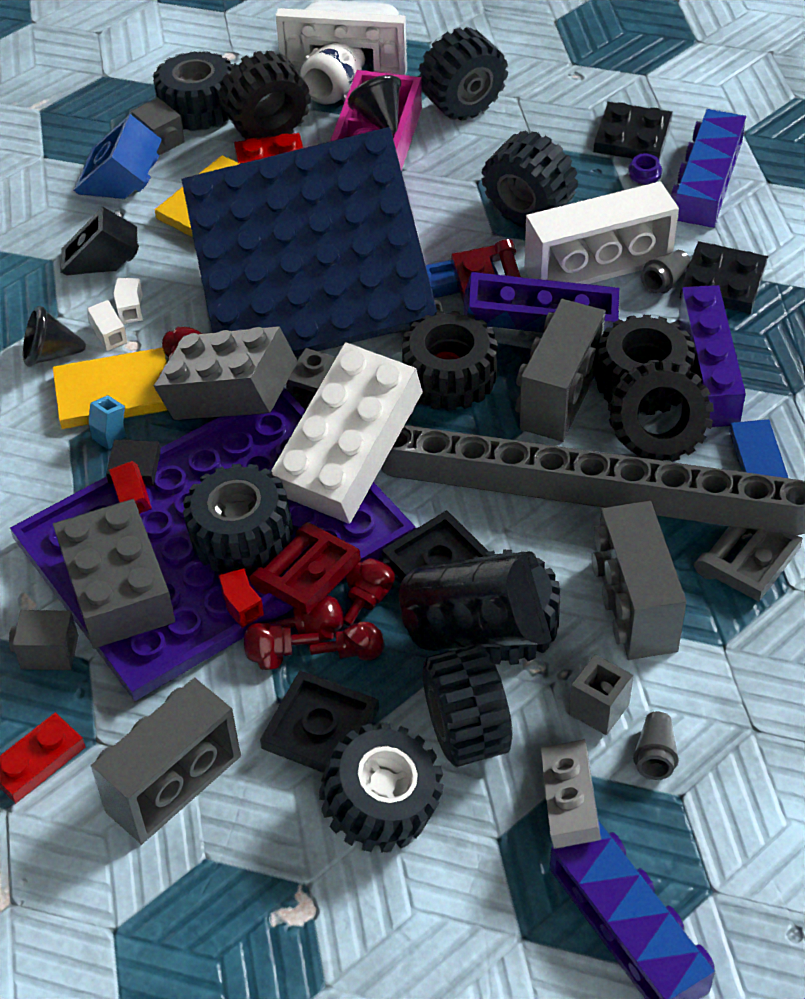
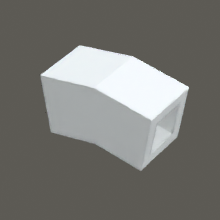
M117 278L114 298L122 324L143 320L140 308L143 296L140 278Z
M109 300L87 308L88 320L106 351L128 343L125 327L116 315Z

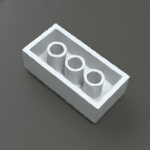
M659 181L526 215L524 269L528 277L532 279L591 284L641 271L648 261L674 251L679 208L662 182Z
M345 342L271 470L273 478L278 477L282 481L287 499L348 524L351 523L423 392L416 368Z

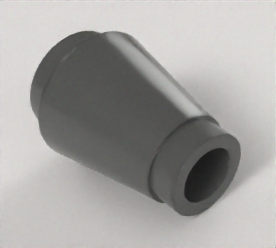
M676 250L648 261L641 272V281L644 287L652 293L668 292L689 267L690 258L688 254L683 250Z
M660 711L651 712L646 716L633 755V761L637 766L638 772L648 779L662 780L668 778L679 763L672 719L668 714Z

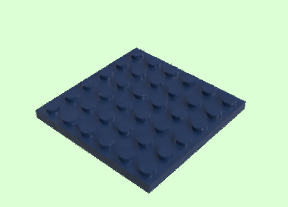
M390 127L181 179L212 333L223 330L237 331L254 327L267 328L279 326L295 357L301 356L305 348L318 352L342 346L345 342L351 344L410 329L414 322H421V317L436 315L437 308Z

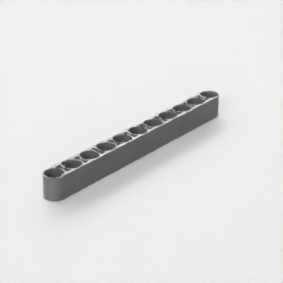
M404 425L381 467L385 474L397 478L603 508L651 501L658 516L755 530L762 529L768 532L789 535L805 534V481L407 425Z

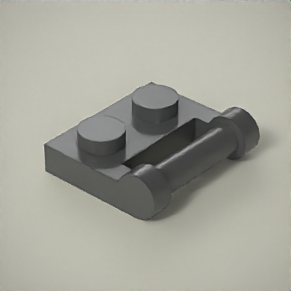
M729 526L711 550L700 555L694 563V568L700 576L706 579L715 578L760 602L799 551L803 538L798 535L768 532L762 529L755 530ZM753 534V537L731 564L724 561L725 557L743 535Z

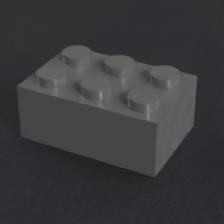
M561 299L555 313H548L543 329L544 334L542 338H535L530 352V361L528 364L523 363L517 376L516 384L521 387L516 403V412L520 413V430L564 442L596 375L598 344L600 337H603L606 310Z
M279 326L267 328L254 327L237 331L223 330L206 334L192 333L184 336L179 341L176 350L155 382L154 388L174 420L266 414L272 411L298 361Z
M134 499L53 523L60 551L93 649L176 622L167 585Z
M644 501L601 508L600 526L594 527L597 552L592 553V567L595 576L602 577L603 602L605 609L612 610L615 617L613 619V633L617 645H624L628 660L678 652L687 601L652 502Z
M195 677L185 686L172 691L165 703L149 716L139 719L126 736L114 746L105 748L98 755L96 761L90 765L105 812L141 845L145 843L241 757L233 710Z

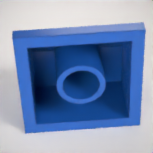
M130 114L92 147L73 191L78 195L125 199L135 190L137 192L142 191L151 178L148 175L149 170L159 158L157 150L162 139Z

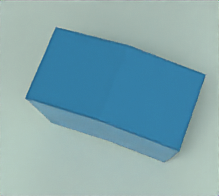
M109 395L90 403L88 422L92 439L108 450L113 447L114 440H122L126 437L123 424L125 406Z

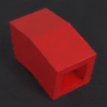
M130 461L109 469L119 503L134 499L139 514L152 509L143 478L135 462Z
M244 568L219 575L221 591L227 611L241 628L264 615L262 599L250 586Z

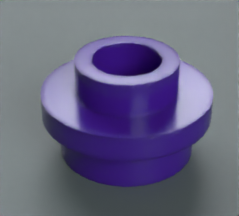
M639 154L629 164L628 176L634 182L641 185L655 183L662 176V166L656 156Z

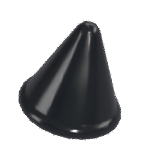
M382 75L367 80L356 87L349 95L347 101L349 108L360 113L379 129L390 127L392 135H395L398 129L401 80L394 75Z
M43 306L34 308L27 323L23 342V361L26 366L32 367L38 363L81 353L85 350L86 343L84 340L48 313Z

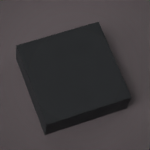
M114 440L106 472L108 484H113L109 469L133 461L139 467L144 484L153 486L161 453L159 441Z

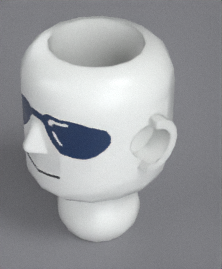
M332 43L325 45L320 50L316 47L309 55H306L303 59L305 62L301 68L300 76L309 87L311 99L325 105L334 104L340 99L345 102L356 71L362 70L365 63L362 49L349 47L346 44Z

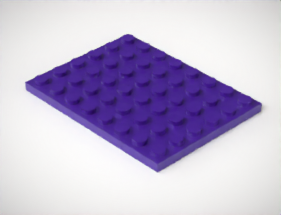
M283 388L270 413L218 417L160 448L161 453L154 485H145L152 509L140 513L167 585L176 622L95 648L134 702L243 639L250 625L272 622L293 609V606L272 594H262L257 591L249 580L253 573L246 574L250 586L262 599L264 615L241 628L227 611L221 591L219 575L227 573V570L223 569L218 573L211 569L210 564L205 566L199 561L198 555H195L183 515V510H185L183 503L185 497L190 496L189 489L193 484H200V477L206 473L212 475L215 473L216 468L223 466L224 469L232 468V464H241V467H247L249 464L257 465L259 471L265 468L269 471L273 469L306 411L285 388ZM107 476L10 527L13 539L65 609L72 612L74 621L89 641L90 638L60 551L53 523L118 504L119 500L114 484H108ZM374 482L350 524L288 499L293 523V534L290 535L291 541L296 537V531L305 522H309L358 548L361 556L360 562L368 558L376 560L381 558L382 549L416 529V526ZM307 548L279 577H282L309 550V548Z

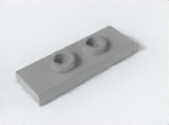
M585 739L542 747L541 756L550 835L554 849L601 840Z

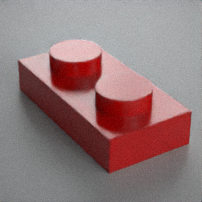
M300 133L281 134L259 139L250 138L234 142L237 163L239 164L303 148Z
M56 712L0 755V789L16 804L86 748L83 737Z

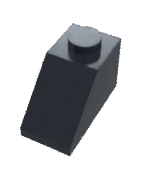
M102 207L61 248L60 272L65 275L117 271L126 261H131L138 252L137 226Z

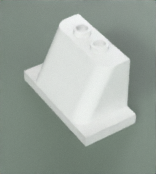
M316 0L304 10L277 9L276 26L279 53L284 55L287 60H290L296 70L301 71L305 62L303 60L304 57L313 51L312 45L325 46L332 43H341L349 47L373 49L374 72L406 75V15H399L393 6L385 3Z

